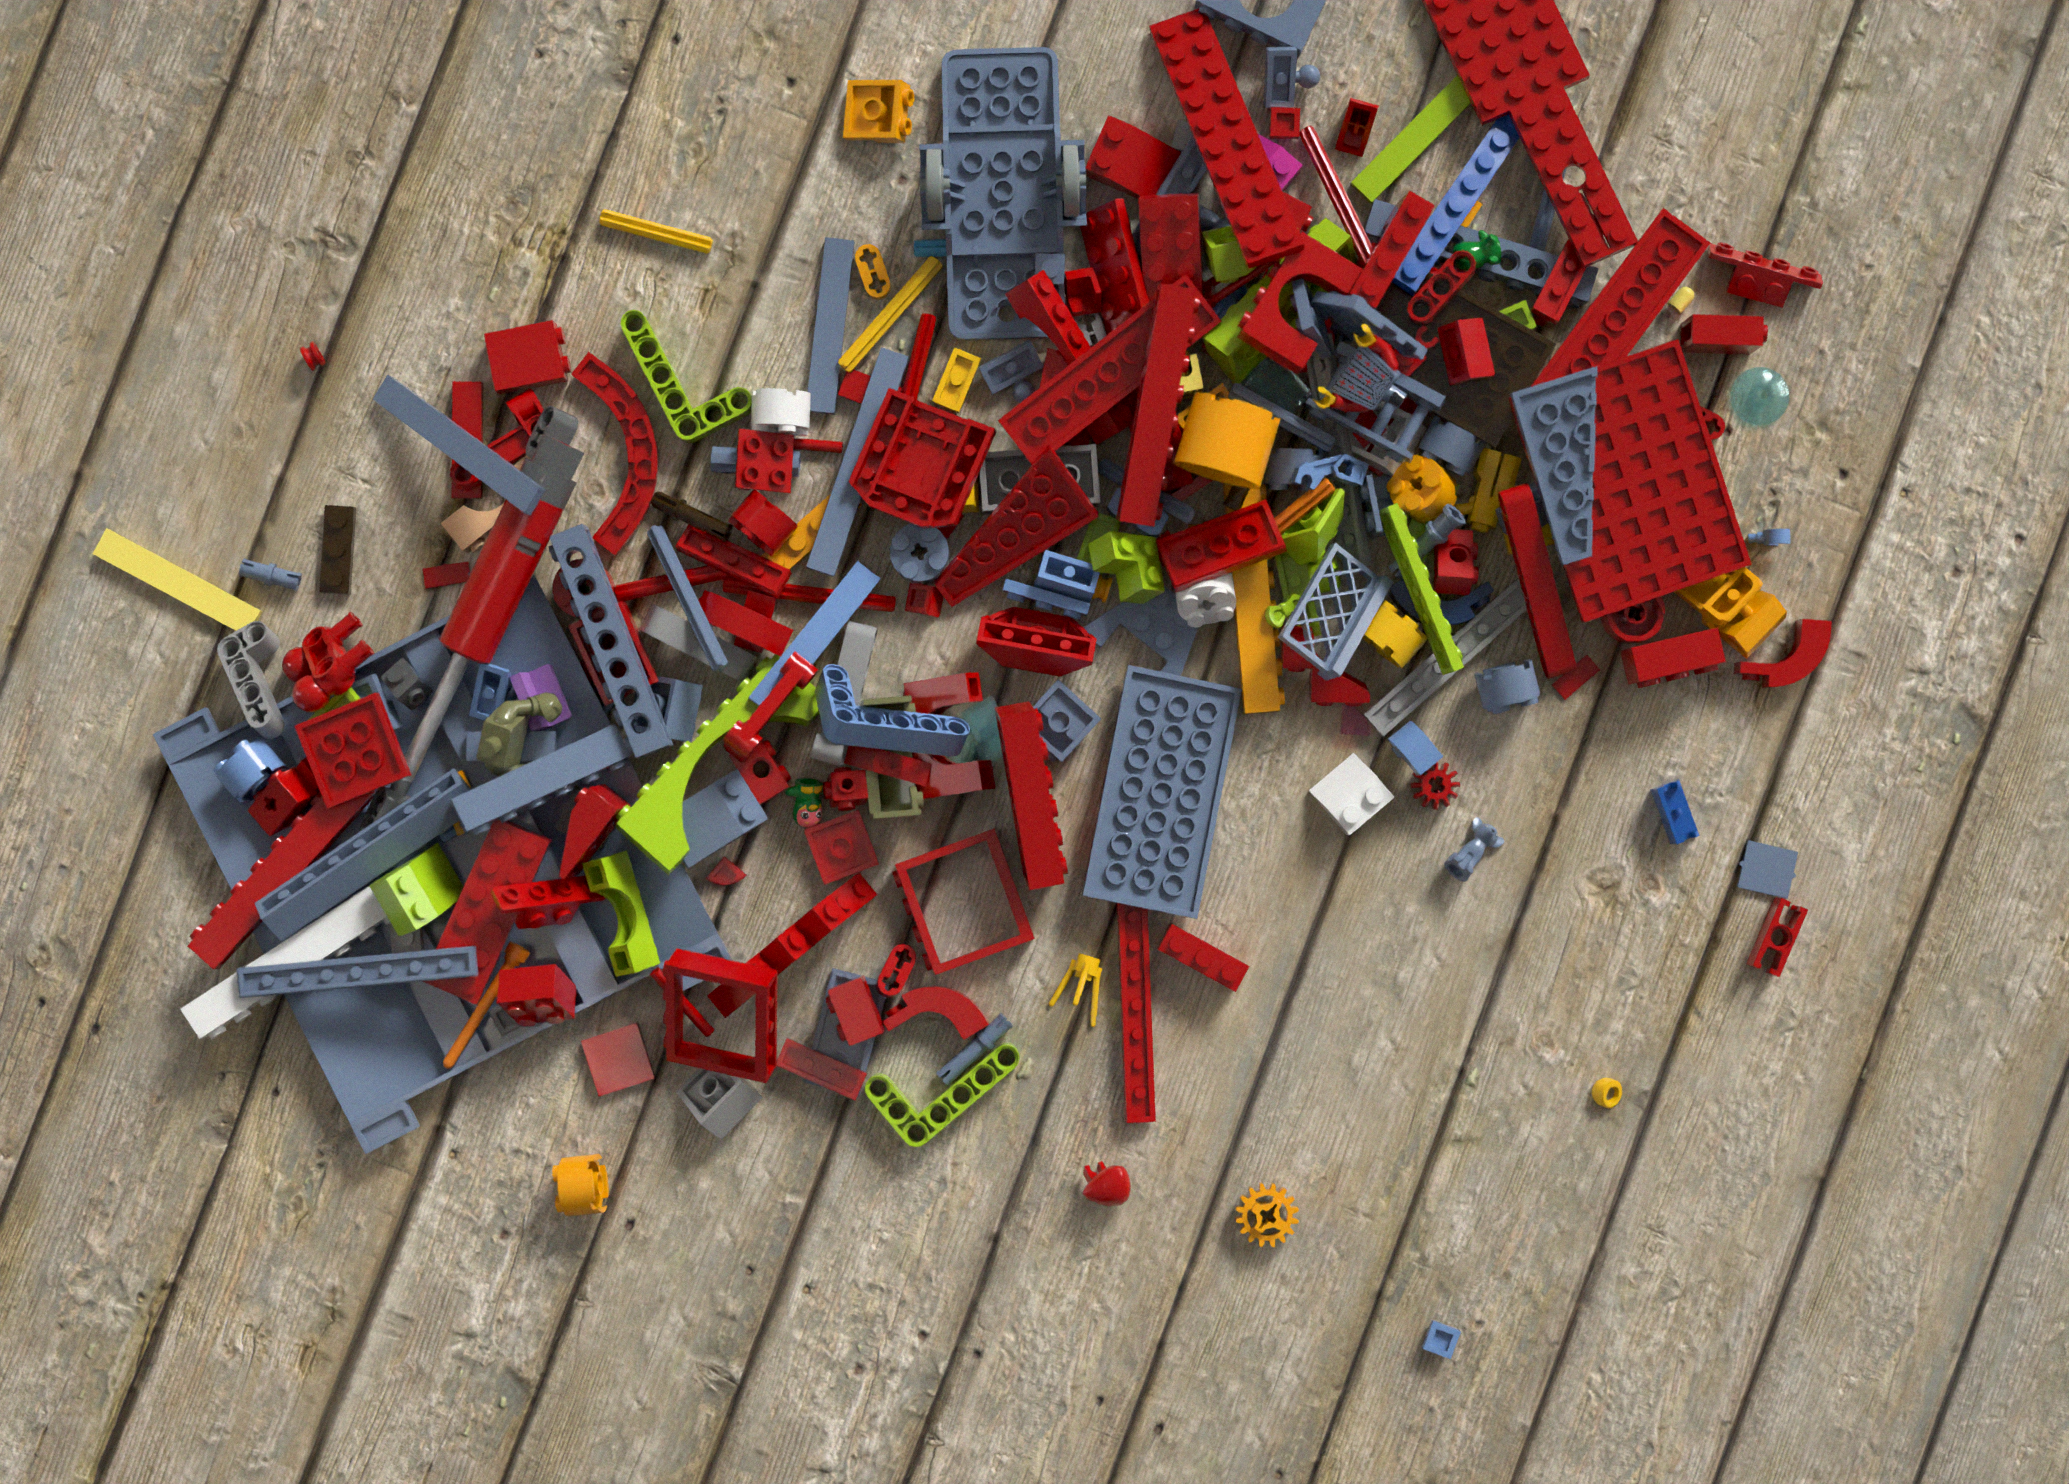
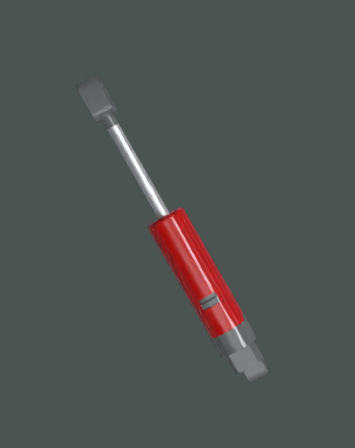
M554 406L546 407L540 415L526 446V455L530 459L525 458L520 471L546 489L531 515L522 512L508 500H505L439 638L440 643L453 651L454 654L406 752L405 760L412 776L392 783L390 788L382 787L376 791L361 822L359 832L411 798V796L406 794L470 660L480 664L491 663L550 540L549 537L552 536L577 484L572 478L584 453L570 446L578 428V419L575 416Z

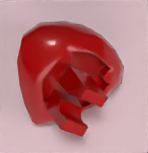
M1101 1161L1097 1165L1098 1174L1091 1171L1089 1165L1084 1166L1083 1175L1088 1184L1085 1186L1082 1194L1088 1200L1106 1207L1120 1206L1128 1200L1131 1193V1184L1128 1172L1123 1166L1111 1165L1106 1168L1103 1161Z

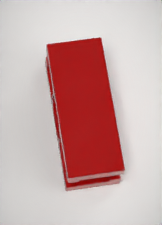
M1774 897L1746 965L1760 969L1762 966L1760 961L1767 948L1774 950L1775 955L1771 967L1767 968L1765 973L1780 977L1808 909L1791 905L1790 910L1794 911L1788 925H1782L1779 923L1783 907H1789L1791 902L1783 898ZM1776 929H1779L1783 934V940L1778 945H1774L1771 940V935Z

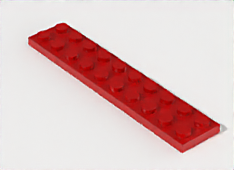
M1198 8L1150 25L1149 30L1249 270L1305 250V246L1208 16L1198 13L1200 9Z
M1123 198L1114 199L1087 212V225L1080 226L1089 265L1095 271L1102 293L1101 315L1107 335L1149 303ZM1139 386L1123 398L1133 417ZM1133 423L1129 425L1130 432L1132 430ZM1179 423L1176 432H1171L1169 444H1173V454L1171 461L1166 462L1164 473L1168 474L1167 487L1164 491L1166 493L1193 484L1191 472L1181 469L1174 464L1182 437Z

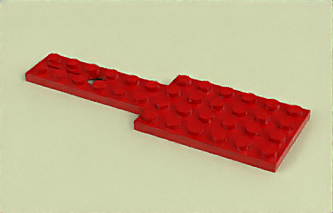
M1422 0L1481 125L1483 126L1509 114L1583 269L1634 247L1638 239L1565 89L1588 80L1590 74L1554 0ZM1571 166L1579 167L1585 174L1583 184L1578 187L1565 184L1562 173L1566 168Z

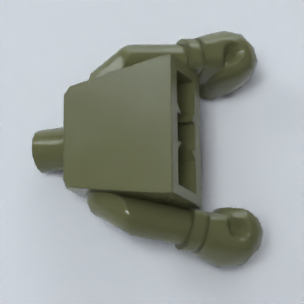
M545 692L533 697H527L526 700L503 702L484 721L476 756L477 760L484 762L487 770L495 776H502L526 765L519 763L530 715L542 716L548 722L555 721L562 713V705L557 696L553 693Z

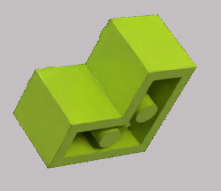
M1110 531L1089 543L1093 571L1116 574L1121 602L1144 604L1165 592L1155 537Z

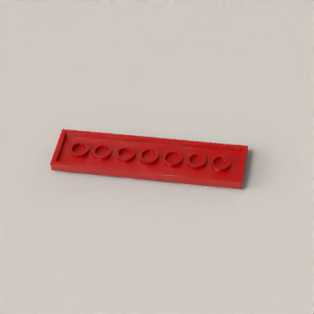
M1663 208L1537 376L1532 386L1626 357L1711 242Z
M1184 274L1172 286L1197 290L1196 296L1200 297L1197 314H1192L1190 325L1195 327L1193 344L1218 325L1221 320L1189 277ZM1155 298L997 420L1031 465H1033L1049 444L1056 451L1140 385Z

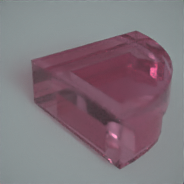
M1342 705L1340 734L1370 736V728L1364 716L1355 708Z

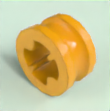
M1099 574L1095 592L1092 596L1093 600L1100 598L1103 603L1106 602L1113 578L1103 579L1102 575Z

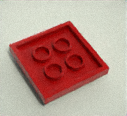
M379 692L294 726L327 809L412 776Z

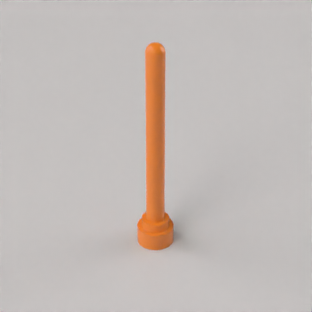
M510 941L504 950L506 953L503 957L505 961L499 970L512 969L515 966L519 967L521 963H525L530 952L519 944ZM499 971L444 1058L443 1066L450 1069L455 1065L497 997Z

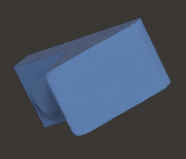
M493 664L479 665L469 716L485 721L505 702L506 694L513 688L509 678L511 676L510 670Z

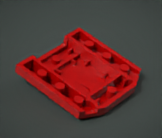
M888 388L848 482L860 494L863 500L875 510L923 529L957 526L997 431L993 427L969 418L964 419L920 402L915 397Z

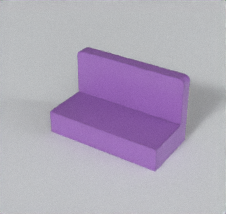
M546 664L530 672H519L509 677L518 700H526L527 697L548 692L555 694L562 705V713L553 722H548L542 716L530 715L529 727L531 731H544L572 717L551 664Z

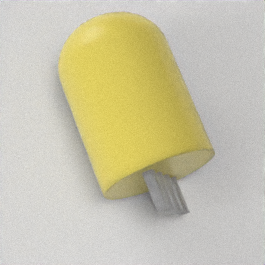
M1681 287L1669 300L1666 309L1670 308L1668 312H1671V315L1675 313L1673 317L1676 314L1680 315L1693 301L1694 292L1692 289Z

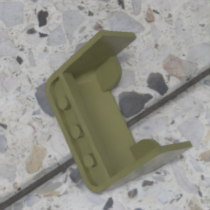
M911 696L863 699L859 703V706L916 712L915 704L910 703L912 702ZM882 749L912 758V752ZM864 769L868 789L867 811L869 820L921 815V809L924 808L922 791L917 792L914 783Z

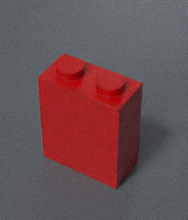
M1692 314L1681 323L1680 345L1683 353L1750 355L1761 348L1763 342L1766 343L1768 338V326L1764 325V316Z
M553 320L484 334L494 388L499 395L568 382L567 373H571V365L568 355L563 356L561 346L566 344L563 328L558 327Z

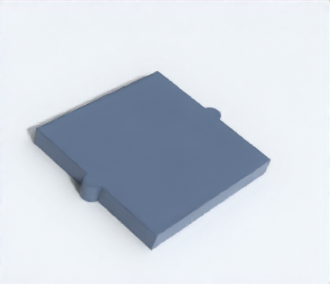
M1747 840L1743 861L1739 862L1741 870L1737 887L1788 899L1792 878L1796 877L1794 869L1798 852Z

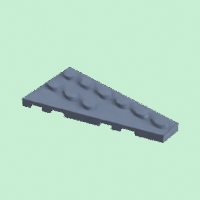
M1597 366L1510 393L1561 565L1592 556Z

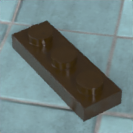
M325 505L320 593L351 595L356 507Z

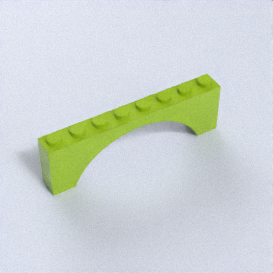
M775 654L771 659L766 656L756 667L758 673L752 679L745 678L737 687L736 691L739 693L732 701L727 698L716 710L719 715L712 722L707 719L696 731L699 736L692 743L687 740L676 753L679 757L672 764L666 762L656 774L659 778L652 786L647 783L636 795L639 800L632 807L627 804L616 816L619 820L616 823V829L668 876L689 855L690 851L683 828L682 804L687 783L694 769L705 754L724 739L738 720L746 723L759 707L748 698L781 656ZM809 683L801 690L797 686L767 723L787 722L808 727L819 715L815 695L816 687Z

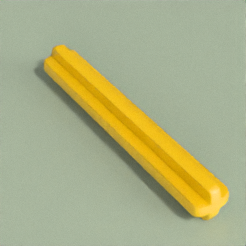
M606 209L602 210L599 223L605 227L706 254L710 253L713 240L707 236Z

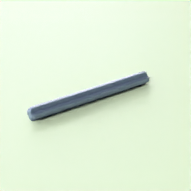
M654 525L647 531L650 542L713 671H723L728 666L725 654L664 528L661 525Z

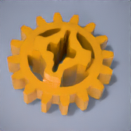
M1261 1182L1257 1191L1251 1186L1248 1187L1250 1195L1248 1197L1240 1195V1199L1244 1202L1243 1206L1237 1205L1235 1207L1236 1211L1242 1213L1241 1216L1235 1218L1236 1223L1244 1224L1239 1229L1240 1233L1249 1232L1247 1240L1251 1243L1257 1238L1259 1247H1263L1265 1241H1269L1271 1247H1275V1239L1278 1238L1281 1242L1285 1243L1284 1234L1287 1232L1293 1235L1295 1232L1290 1226L1291 1224L1299 1223V1220L1293 1217L1294 1213L1299 1212V1208L1297 1206H1290L1295 1200L1294 1197L1291 1195L1285 1198L1286 1188L1282 1187L1279 1191H1276L1275 1183H1271L1269 1189H1265L1264 1184ZM1261 1196H1271L1268 1201L1258 1202L1256 1200ZM1282 1203H1284L1286 1208V1220L1280 1217L1279 1213ZM1271 1208V1213L1274 1217L1271 1220L1266 1218L1262 1221L1263 1217L1260 1212L1262 1210L1268 1211ZM1248 1209H1250L1255 1216V1220L1252 1223V1226H1250L1248 1222ZM1274 1227L1278 1229L1274 1233L1263 1234L1265 1229Z

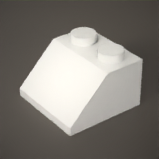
M1354 753L1309 790L1346 835H1351L1395 798L1376 774Z

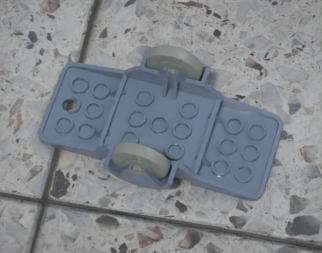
M1046 47L951 50L942 59L943 144H919L922 230L945 229L950 332L955 338L960 340L1049 338L1040 328L1025 317L1020 319L1016 312L1014 319L1010 322L1002 321L998 316V312L1003 306L1012 307L1005 293L1035 275L1036 253L1064 254L1063 226L1087 225L1084 140H1061L1057 55L1053 50ZM1053 284L1065 304L1064 284Z

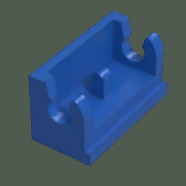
M1679 779L1651 789L1670 844H1679L1687 839L1700 836Z

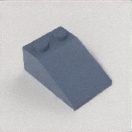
M738 769L715 781L683 802V828L690 848L689 855L683 860V863L689 869L759 827L768 819Z

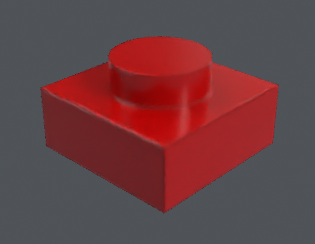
M1271 107L1269 138L1299 139L1300 108Z

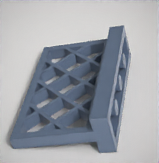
M1335 542L1327 550L1278 638L1318 668V675L1326 681L1340 677L1392 586L1393 581L1385 575L1381 577L1376 575ZM1335 554L1342 559L1345 571L1334 572L1332 559ZM1353 573H1360L1368 579L1363 589L1356 590ZM1346 575L1349 591L1339 593L1335 576ZM1328 578L1331 594L1321 596L1318 583L1321 579ZM1350 595L1353 607L1350 612L1343 613L1340 597ZM1333 598L1336 615L1325 616L1322 600ZM1315 601L1318 618L1308 619L1305 606L1308 602ZM1337 618L1340 631L1337 636L1330 637L1326 620ZM1309 623H1320L1323 638L1312 640ZM1296 625H1302L1305 639L1303 642H1298L1290 636L1292 629ZM1324 642L1326 656L1323 661L1315 655L1314 643Z

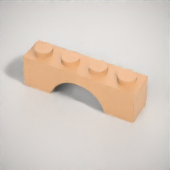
M526 455L514 467L520 470L525 458L530 459V457ZM503 504L494 510L485 512L475 511L463 505L445 519L441 525L462 551L466 553L472 551L475 553L483 548L486 542L485 539L488 538Z

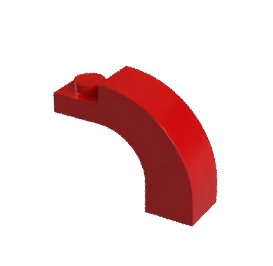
M704 590L698 601L711 625L778 656H782L793 629L720 595Z
M1796 620L1793 646L1785 658L1777 663L1735 662L1733 674L1742 675V680L1760 681V676H1762V688L1781 687L1805 678L1819 665L1826 654L1830 642L1832 621Z
M935 985L918 987L902 994V998L907 1006L902 1007L900 1003L885 1012L888 1017L882 1021L887 1030L890 1031L916 1014L927 1011L937 1012L951 1020L963 1040L989 1025L981 1009L968 996L955 989Z

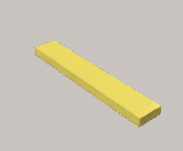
M106 528L93 552L95 556L236 631L253 621H258L263 612Z

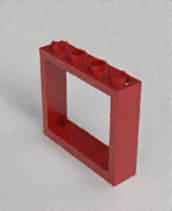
M995 828L895 864L897 870L892 872L897 888L903 887L907 898L902 899L905 911L908 916L912 914L914 916L916 926L912 927L917 943L923 942L927 953L922 954L927 970L933 969L935 975L1035 939ZM987 841L1020 935L940 963L907 869Z
M677 948L670 959L665 960L662 970L663 976H666V985L663 990V1000L666 1001V1010L663 1015V1024L666 1025V1034L663 1041V1047L666 1048V1060L767 1083L776 1068L778 970ZM683 976L755 992V1057L683 1041Z

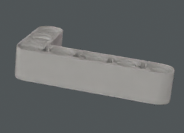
M849 621L838 665L848 672L855 704L859 706L878 628ZM822 727L821 733L816 734L811 759L844 767V760L849 745H841L829 741L825 737Z

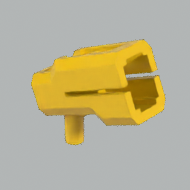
M1487 448L1483 449L1473 470V475L1477 480L1474 495L1469 498L1468 503L1454 505L1462 515H1468L1466 522L1472 524L1471 529L1488 533L1489 529L1496 528L1498 517L1495 510L1500 507L1497 493L1514 487L1521 458L1505 453L1502 457V452Z

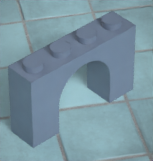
M1196 0L1195 9L1200 8L1198 13L1208 16L1209 20L1216 18L1225 22V27L1234 32L1240 33L1242 30L1250 34L1251 39L1259 44L1266 45L1269 43L1275 47H1295L1297 49V57L1299 58L1327 0H1293L1290 7L1284 13L1272 18H1261L1251 14L1243 7L1240 0Z

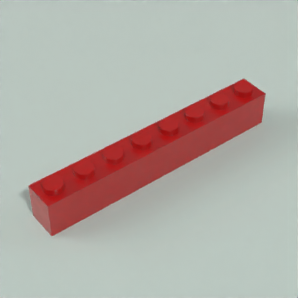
M1161 283L1157 284L1116 519L1119 521L1154 527L1155 520L1160 521L1163 503H1159L1161 491L1166 490L1168 474L1164 473L1166 462L1171 461L1173 454V444H1169L1171 432L1175 433L1177 430L1179 416L1175 415L1176 403H1181L1184 386L1180 385L1182 373H1187L1189 356H1186L1185 353L1187 344H1192L1195 327L1190 325L1192 314H1197L1200 304V297L1196 296L1197 290Z
M377 790L330 809L326 808L321 792L318 793L310 804L313 807L306 815L303 813L298 815L290 825L293 829L286 837L281 835L271 845L270 849L272 852L266 859L261 857L251 867V876L245 882L240 880L231 889L232 897L225 904L220 902L210 913L212 919L205 926L199 925L189 937L192 941L187 947L213 970L220 969L263 922L255 902L318 861L369 805Z

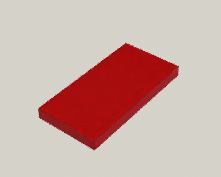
M1266 499L1156 540L1158 550L1176 593L1202 581L1218 578L1287 552L1286 545Z

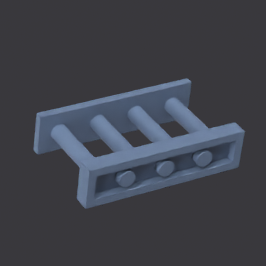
M1340 341L1335 350V356L1339 358V366L1326 387L1331 394L1334 393L1330 390L1357 350L1343 341ZM1401 373L1394 386L1416 399V405L1418 406L1397 444L1381 437L1383 430L1396 409L1387 402L1384 404L1370 430L1355 423L1360 412H1346L1342 416L1329 409V407L1320 408L1311 398H1308L1306 406L1310 409L1309 414L1322 422L1326 418L1388 451L1387 456L1402 464L1404 460L1408 463H1411L1413 460V453L1407 451V448L1426 414L1432 412L1433 409L1440 412L1445 403V396ZM1322 394L1320 400L1325 397V394Z

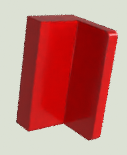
M1482 318L1457 320L1437 328L1450 385H1457L1472 379L1495 375Z

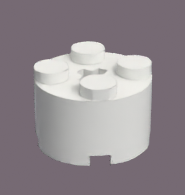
M777 388L753 390L751 405L752 430L774 433L787 432L794 436H808L811 393L796 390V395H793V392H788L787 389Z
M1232 572L1215 579L1202 581L1178 593L1175 592L1178 612L1191 627L1197 628L1204 624L1228 621L1234 616L1233 611L1236 607V597Z

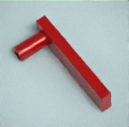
M1569 238L1530 311L1534 313L1533 319L1537 325L1544 326L1548 322L1557 325L1586 268L1583 269Z

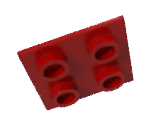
M738 429L735 488L743 491H750L752 489L791 493L794 435Z

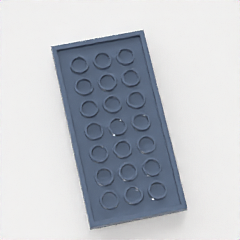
M1131 665L1126 666L1081 896L1193 919L1198 918L1242 689Z

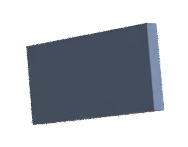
M832 968L825 997L829 995L828 990L831 987L862 975ZM865 976L881 1016L885 997L881 996L876 989L877 979ZM882 981L886 984L885 989L888 991L889 982ZM824 999L812 1049L866 1072L875 1036L851 1046L848 1045L847 1040L842 1042L836 1025L840 1023L836 1013H830ZM803 1078V1082H805V1083L812 1084V1085H816V1086H820V1085H818V1084H816V1083H814V1082H811V1081H809V1080Z

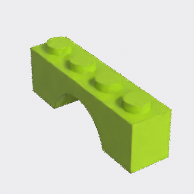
M627 850L582 863L590 892L601 894L607 898L617 915V934L613 943L608 947L616 977L633 974L660 964L657 948Z

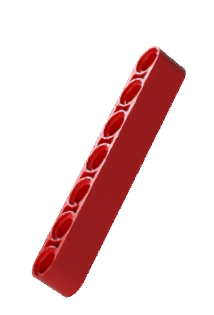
M1528 483L1499 491L1497 493L1544 674L1547 679H1551L1575 671L1577 669L1532 491Z

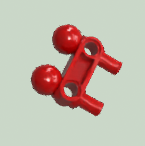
M350 611L348 615L332 628L330 626H318L312 629L303 639L302 647H295L289 650L283 657L282 670L289 680L295 682L292 698L299 709L305 712H318L325 708L329 702L330 695L338 696L346 692L354 683L355 669L370 656L374 655L372 648L362 639L348 652L344 648V641L363 626L360 619L353 612Z

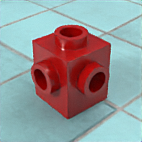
M839 767L834 769V772H830L827 782H823L824 799H829L830 808L838 807L839 811H849L855 809L856 806L865 805L868 800L865 770L851 771V767Z

